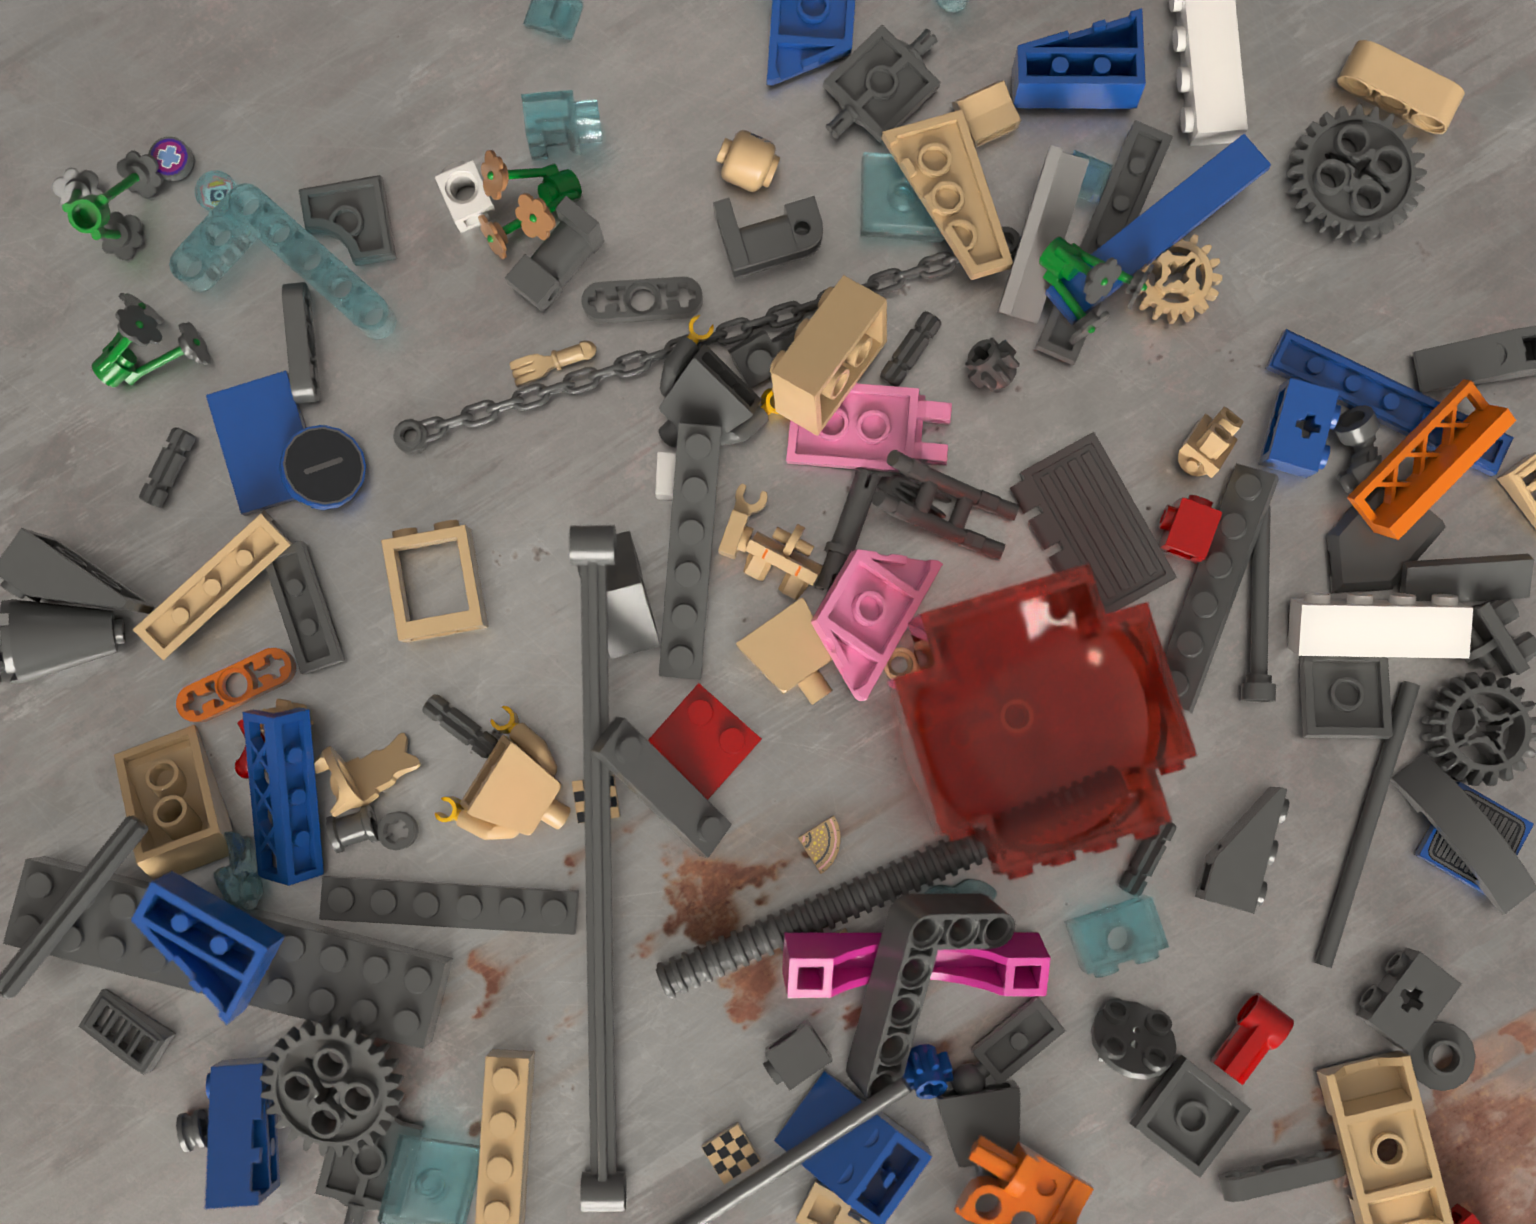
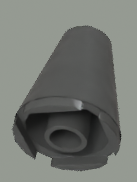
M17 599L1 602L0 614L9 613V625L0 626V638L6 673H14L10 679L11 684H23L117 653L118 644L126 642L123 618L115 619L112 610Z

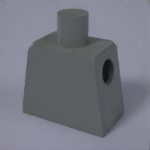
M1014 1080L1005 1081L1000 1086L998 1083L985 1084V1088L981 1092L958 1095L954 1089L946 1090L942 1095L935 1098L958 1166H975L977 1177L989 1176L996 1180L998 1178L995 1174L968 1159L972 1150L971 1147L980 1135L1010 1153L1013 1152L1018 1141L1020 1142L1021 1094L1020 1087Z

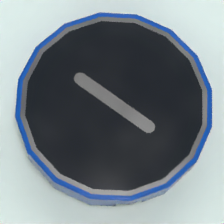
M318 425L306 427L292 436L282 451L279 471L282 484L292 498L300 503L303 502L306 505L312 506L311 508L326 510L338 508L352 500L364 482L366 464L363 451L354 438L339 428Z

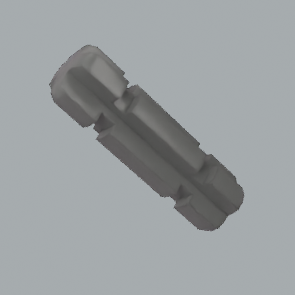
M924 311L914 325L916 328H911L892 356L893 361H888L882 369L880 377L889 385L898 387L906 377V370H911L929 344V337L933 338L939 330L941 321L932 313Z
M179 427L172 428L166 440L169 442L167 448H162L148 476L152 479L149 484H144L139 494V498L142 501L155 507L163 506L169 494L165 491L168 486L172 488L186 460V457L183 455L185 451L190 452L195 441L193 434Z
M432 695L424 704L423 713L433 721L439 720L441 727L465 745H472L471 750L479 756L488 758L498 740L487 731H480L481 727L457 708H450V703L440 695Z
M1156 816L1148 829L1151 833L1149 836H1144L1129 864L1132 867L1130 872L1125 871L1119 883V887L1133 896L1139 897L1142 895L1148 883L1145 879L1147 876H1152L1167 848L1164 845L1166 840L1171 841L1177 829L1173 822L1160 816Z

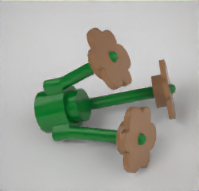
M487 150L485 153V162L481 165V173L484 177L483 189L485 194L492 196L494 200H500L501 191L505 190L508 179L543 177L542 183L538 185L539 198L534 199L528 193H523L519 196V207L515 209L517 219L501 227L497 221L493 223L488 221L483 214L478 216L481 224L480 229L487 238L490 248L501 259L507 258L506 245L509 242L508 234L522 227L528 237L534 238L538 236L541 240H546L550 237V230L554 229L556 225L555 218L551 213L555 211V208L565 196L573 202L579 201L582 190L576 174L570 169L559 172L555 163L543 168L508 170L502 158L496 156L494 150Z

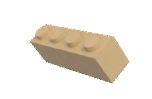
M492 1049L485 1057L475 1224H525L535 1051Z

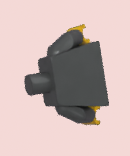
M700 315L694 316L687 327L688 336L680 338L664 361L659 389L665 399L659 406V409L668 420L659 428V435L666 444L676 447L679 422L722 425L721 446L745 442L769 421L768 415L771 413L779 414L770 405V398L774 394L772 392L773 388L765 390L760 398L705 343L698 348V342H703L712 335L714 325H711L707 334L698 335L694 332L693 324Z

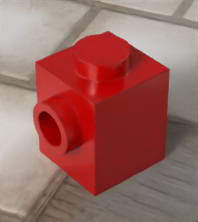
M1189 495L1188 499L1180 498L1174 502L1173 506L1167 505L1162 513L1158 528L1164 531L1158 545L1162 551L1193 563L1205 560L1223 512L1213 509L1212 501L1197 495Z

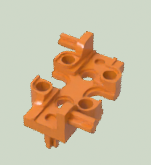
M980 1135L978 1140L972 1145L968 1159L995 1174L998 1178L996 1180L989 1176H978L970 1180L959 1196L954 1211L967 1221L975 1224H1011L1014 1215L1020 1211H1027L1033 1214L1035 1224H1076L1094 1188L1088 1182L1019 1141L1013 1152L1010 1153ZM987 1193L996 1195L997 1203L992 1210L981 1212L975 1208L976 1201L981 1195Z

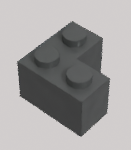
M630 531L616 534V565H607L608 652L611 659L660 646L654 616L645 590L639 559ZM577 565L580 576V565Z

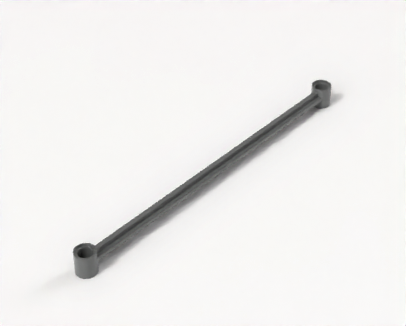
M615 525L570 526L569 531L571 565H580L590 1116V1172H582L580 1204L581 1212H625L627 1198L626 1171H616L610 769L590 751L609 726L607 565H616L617 537Z

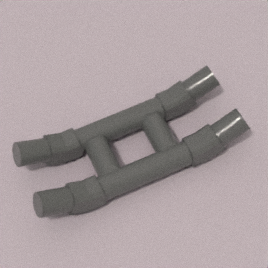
M893 450L887 456L888 465L899 470L901 474L922 483L914 505L894 497L883 490H878L874 493L872 497L873 505L895 518L942 536L962 547L999 560L1001 559L1006 544L964 527L972 506L1015 520L1020 505L1002 499L987 491L979 490L932 469L928 465L910 458L898 450ZM937 489L957 497L949 521L929 513Z

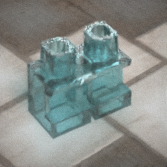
M573 90L521 94L525 132L532 161L548 159L547 147L568 144L572 153L581 155L580 144L602 142L597 99L574 101Z

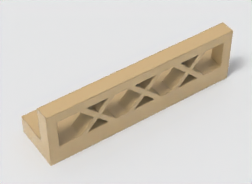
M265 510L133 629L163 661L292 544L271 522L274 519Z

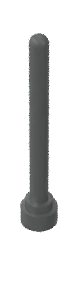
M1270 505L1253 548L1250 674L1246 675V683H1241V701L1248 702L1276 701V684L1272 683V675H1268Z

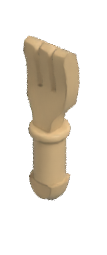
M584 340L580 341V344L559 351L553 350L550 356H542L536 353L511 361L509 365L513 371L512 375L515 378L516 387L544 378L554 368L561 370L562 367L584 359L587 361L595 355L597 349L594 343Z

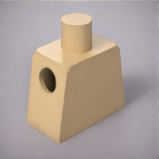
M802 597L736 643V646L783 695L798 685L813 705L833 691L819 671V669L831 662L832 658L811 624L813 616Z

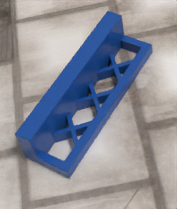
M298 707L277 713L255 709L244 711L243 722L258 877L290 886L324 875L310 710ZM260 724H264L265 742L261 737ZM264 768L269 775V784L265 779ZM268 810L272 815L273 825L268 818ZM272 851L276 856L277 868L273 867Z

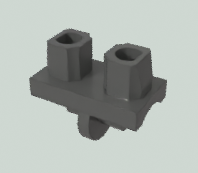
M1504 598L1491 603L1487 602L1472 606L1473 629L1471 631L1470 658H1464L1465 662L1478 658L1485 670H1489L1497 665L1503 676L1513 673L1520 675L1530 669L1527 662L1536 656V638L1527 631L1512 639L1505 628V625L1520 617L1513 601L1510 598Z

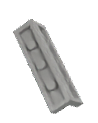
M1050 145L1013 260V266L998 308V313L1035 324L1039 322L1046 300L1045 292L1050 287V283L1043 278L1047 270L1039 264V259L1046 247L1055 238L1061 236L1065 239L1089 163L1088 159L1062 152L1063 148Z

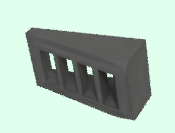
M106 989L101 990L79 1024L82 1030L143 1075L153 1071L175 1036V1033ZM107 1005L113 1011L101 1027L95 1022ZM119 1016H122L126 1020L115 1036L110 1033V1030ZM132 1026H135L139 1030L130 1044H127L123 1040ZM148 1036L151 1041L144 1052L141 1053L137 1048L144 1037Z

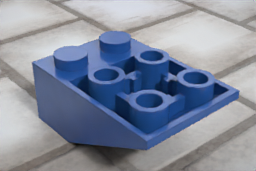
M824 1070L774 1141L787 1152L864 1102L865 1099ZM880 1112L801 1163V1165L841 1200L873 1224H885L932 1159V1154L926 1144Z

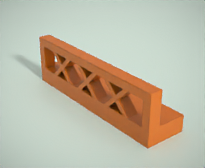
M1463 379L1376 469L1347 496V499L1374 533L1399 540L1517 420L1508 408L1489 405L1472 380ZM1467 397L1475 410L1464 421H1456L1457 406ZM1435 427H1443L1441 444L1434 451H1426L1428 434ZM1406 457H1414L1412 474L1406 480H1397L1399 464ZM1376 487H1385L1383 503L1373 511L1364 499Z

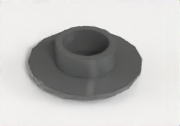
M1444 1022L1433 1023L1412 1052H1408L1416 1079L1430 1089L1440 1091L1455 1089L1466 1082L1474 1070L1476 1054L1473 1042L1465 1031L1454 1024ZM1446 1044L1452 1050V1061L1447 1067L1438 1069L1433 1064V1053L1440 1045Z

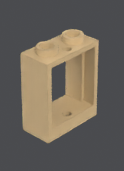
M459 520L433 524V531L418 533L417 528L395 530L392 532L393 538L381 540L399 641L408 643L489 628L472 530L466 525H459ZM457 541L469 610L410 621L398 551Z

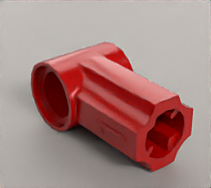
M1260 993L1252 995L1242 1006L1236 1016L1235 1023L1237 1025L1210 1060L1241 1085H1244L1269 1049L1274 1050L1284 1042L1294 1026L1293 1018Z

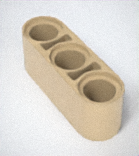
M1359 40L1355 43L1337 79L1339 86L1348 93L1390 114L1393 113L1396 117L1424 131L1434 134H1443L1447 131L1465 94L1464 89L1457 83L1380 44L1368 40Z

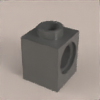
M807 1019L765 1048V1055L768 1060L763 1065L776 1085L784 1082L790 1091L831 1063L832 1056Z

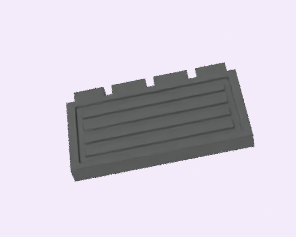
M1095 432L1021 471L1019 475L1022 481L1010 487L1024 514L1036 507L1040 510L1041 514L1030 519L1028 522L1044 550L1057 543L1062 550L1050 556L1049 559L1064 586L1078 579L1083 586L1070 593L1083 619L1095 613H1098L1100 618L1103 619L1177 578Z

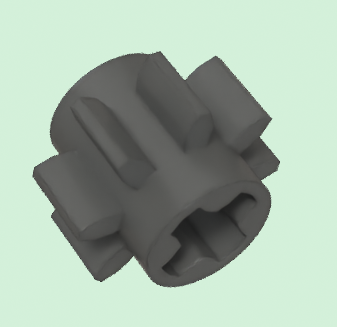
M993 337L979 341L971 348L968 354V361L965 362V366L971 371L968 378L979 389L984 385L991 391L1006 387L1015 378L1016 368L1020 365L1014 358L1016 350L1006 340H1003L1000 344Z

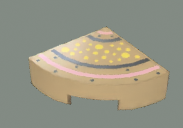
M834 815L798 837L820 874L832 865L840 848V829Z

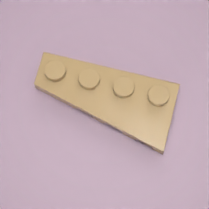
M963 110L883 131L881 139L969 278L974 280L1011 269L1013 260Z

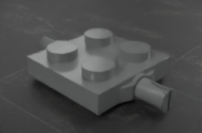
M882 24L823 81V87L839 102L842 109L826 125L829 133L833 132L832 136L838 139L855 122L857 125L864 127L882 144L883 140L881 137L883 131L899 127L940 87L941 82L926 68L921 57L938 42L937 37L934 34L931 35V31L926 28L909 45L897 39Z
M395 1118L394 1121H391L392 1125L385 1135L380 1134L375 1145L371 1147L365 1143L358 1154H355L350 1146H348L343 1156L338 1157L334 1146H331L325 1154L315 1194L334 1198L348 1207L344 1224H362L365 1211L380 1210L399 1215L404 1205L424 1129L423 1126L403 1122Z

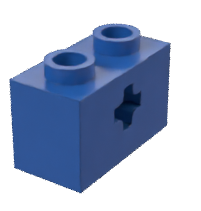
M1289 378L1282 383L1278 389L1258 465L1304 478L1318 473L1319 469H1324L1330 455V445L1326 444L1329 429L1333 430L1336 427L1341 413V405L1336 404L1340 391L1294 378ZM1301 421L1304 422L1303 430L1309 432V435L1304 438L1301 437L1302 429L1296 427Z

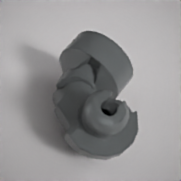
M1367 405L1357 406L1342 413L1334 428L1336 435L1343 445H1352L1354 447L1355 454L1351 455L1349 469L1340 472L1337 476L1341 486L1347 493H1351L1382 462V455L1378 456V446L1374 447V442L1376 441L1375 434L1380 427V422L1373 409Z

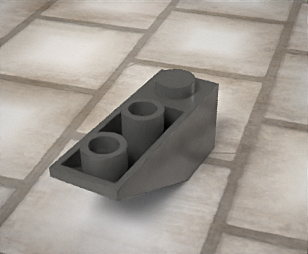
M1536 326L1507 330L1413 352L1420 393L1455 388L1463 379L1472 380L1474 385L1536 375Z
M1269 787L1206 855L1195 897L1255 914L1256 906L1263 904L1267 893V882L1263 881L1267 865L1273 864L1278 852V841L1274 840L1278 823L1282 824L1285 821L1289 810V800L1285 799L1286 788Z

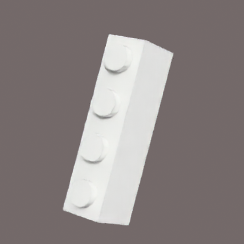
M1169 0L1170 11L1176 12L1177 26L1173 30V48L1175 52H1180L1181 67L1177 69L1178 92H1184L1185 107H1182L1180 114L1181 130L1183 133H1188L1189 146L1232 143L1248 130L1236 1Z
M1305 592L1304 599L1290 598L1288 649L1299 656L1470 658L1473 607L1458 602L1459 596L1432 594L1431 601H1416V595L1406 593L1389 594V600H1373L1374 595L1369 593L1351 592L1347 593V599H1331L1330 593Z

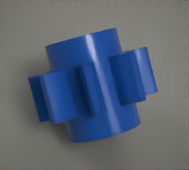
M922 1044L911 1048L903 1077L908 1082L911 1090L915 1089L917 1097L921 1099L936 1098L947 1090V1082L954 1080L953 1068L948 1052L944 1051L937 1054L936 1048L930 1044Z

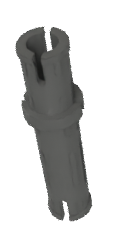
M856 468L855 476L832 542L828 541L824 549L827 552V556L818 581L815 584V587L822 591L824 589H828L827 592L829 591L849 554L856 548L878 482L881 480V476L874 472L872 475H868L869 470Z

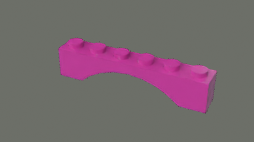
M1014 932L1012 938L1005 945L995 949L938 950L930 980L964 984L1001 996H1046L1050 955L1039 932ZM784 933L782 973L787 998H830L846 990L869 984L882 933Z

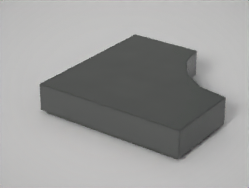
M381 175L298 189L304 226L308 233L327 234L340 240L347 247L355 266L397 259L384 182Z

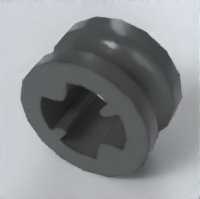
M406 812L389 813L378 823V840L384 847L390 850L408 848L417 839L418 824L414 817ZM401 819L406 823L403 829L408 828L407 838H398L394 842L389 838L393 833H387L388 825L397 824Z
M203 1109L195 1110L192 1116H189L186 1112L180 1113L177 1116V1137L184 1152L194 1150L195 1145L202 1149L207 1148L209 1120Z

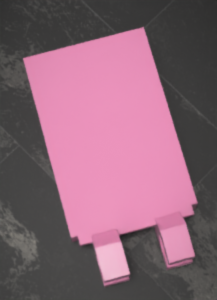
M856 383L818 436L790 420L786 462L787 464L847 469L862 468L871 471L900 473L899 470L887 463L889 453L893 450H898L926 465L947 466L948 445L921 442L923 422L950 425L952 403L925 401V395H919V388Z

